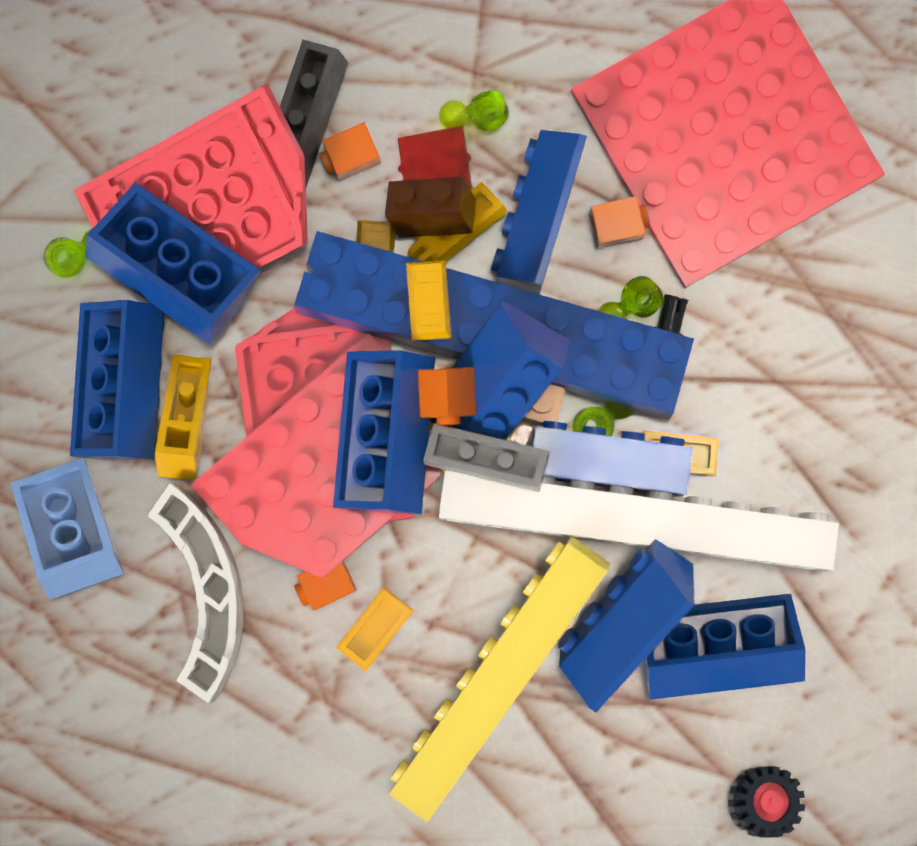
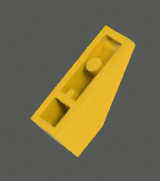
M173 355L155 449L158 477L196 480L204 433L211 358Z

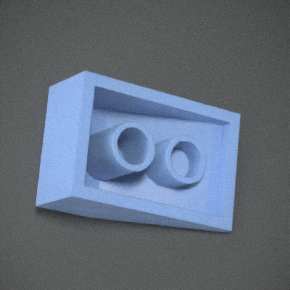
M84 457L10 483L37 579L49 600L123 575L116 547Z

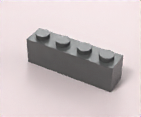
M302 39L280 109L304 154L305 185L307 187L348 61L339 49Z

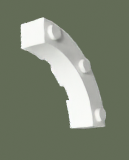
M170 483L148 514V517L161 526L185 556L192 572L197 609H199L197 635L195 636L186 665L176 681L207 703H211L217 700L226 685L240 647L243 628L241 581L231 549L218 525L193 496L179 485Z

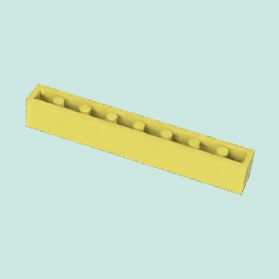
M571 536L566 545L561 542L556 544L545 560L551 565L543 577L536 573L522 592L528 596L527 600L520 609L515 605L511 607L500 623L506 628L498 640L492 636L489 638L478 654L483 659L482 663L476 671L470 667L466 670L455 686L461 690L454 702L448 698L444 701L434 716L439 721L432 733L426 729L422 732L412 747L417 752L410 764L402 760L390 779L395 782V785L389 795L428 822L608 572L611 563L573 536Z

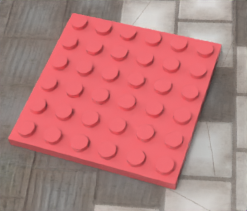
M728 0L574 86L570 91L630 196H637L639 206H646L650 223L649 229L684 289L885 175L784 0Z

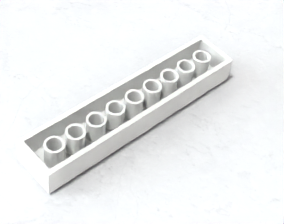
M446 470L439 511V520L570 538L573 536L578 539L645 548L654 539H657L675 552L817 571L833 570L839 523L828 522L829 514L805 512L800 513L799 518L790 517V509L766 506V508H761L760 513L750 511L751 504L727 501V503H723L722 507L711 506L712 499L688 496L684 497V502L672 501V493L649 491L646 492V497L633 496V488L613 485L607 488V492L595 491L594 483L571 480L569 487L555 485V478L544 476L541 490L537 492Z

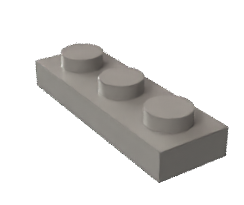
M433 423L423 462L428 466L540 492L550 453L549 450Z

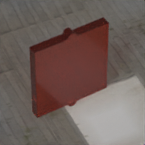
M463 126L398 138L401 160L398 171L403 174V180L464 177L467 185L472 189L469 161H471L472 156L467 153Z

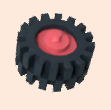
M775 766L751 768L744 771L745 775H739L735 779L738 783L737 786H731L729 793L734 794V798L728 800V807L734 806L735 812L730 813L732 819L740 822L737 826L741 830H747L748 835L760 838L782 837L783 833L792 832L794 830L792 825L799 824L802 820V817L798 816L799 811H805L806 805L800 804V798H805L804 791L797 790V786L800 785L798 779H791L792 773L787 770H780V767Z

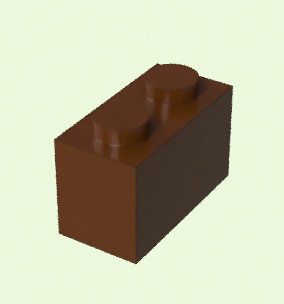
M464 177L389 181L385 217L399 238L472 234L476 199Z

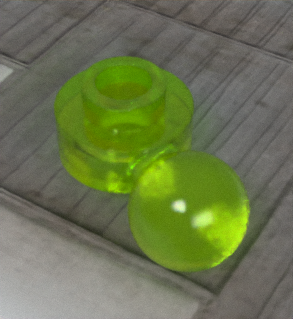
M496 91L479 93L471 100L469 106L458 100H450L444 103L439 110L441 124L446 129L452 131L462 129L468 121H473L474 125L480 130H495L501 127L509 116V108L504 97Z
M89 229L84 234L82 241L79 243L67 237H59L52 240L46 246L43 255L47 269L57 276L64 278L78 274L85 263L87 234L92 229ZM61 250H66L67 258L63 262H58V253Z
M638 276L631 279L623 288L621 302H606L600 306L598 311L627 319V316L631 313L641 318L649 317L660 308L663 301V293L659 285L646 276ZM649 295L647 301L641 304L642 299Z
M607 402L604 408L597 406L584 408L574 418L573 431L582 432L583 426H586L587 421L592 419L596 423V427L606 429L605 436H612L614 432V419H626L635 410Z

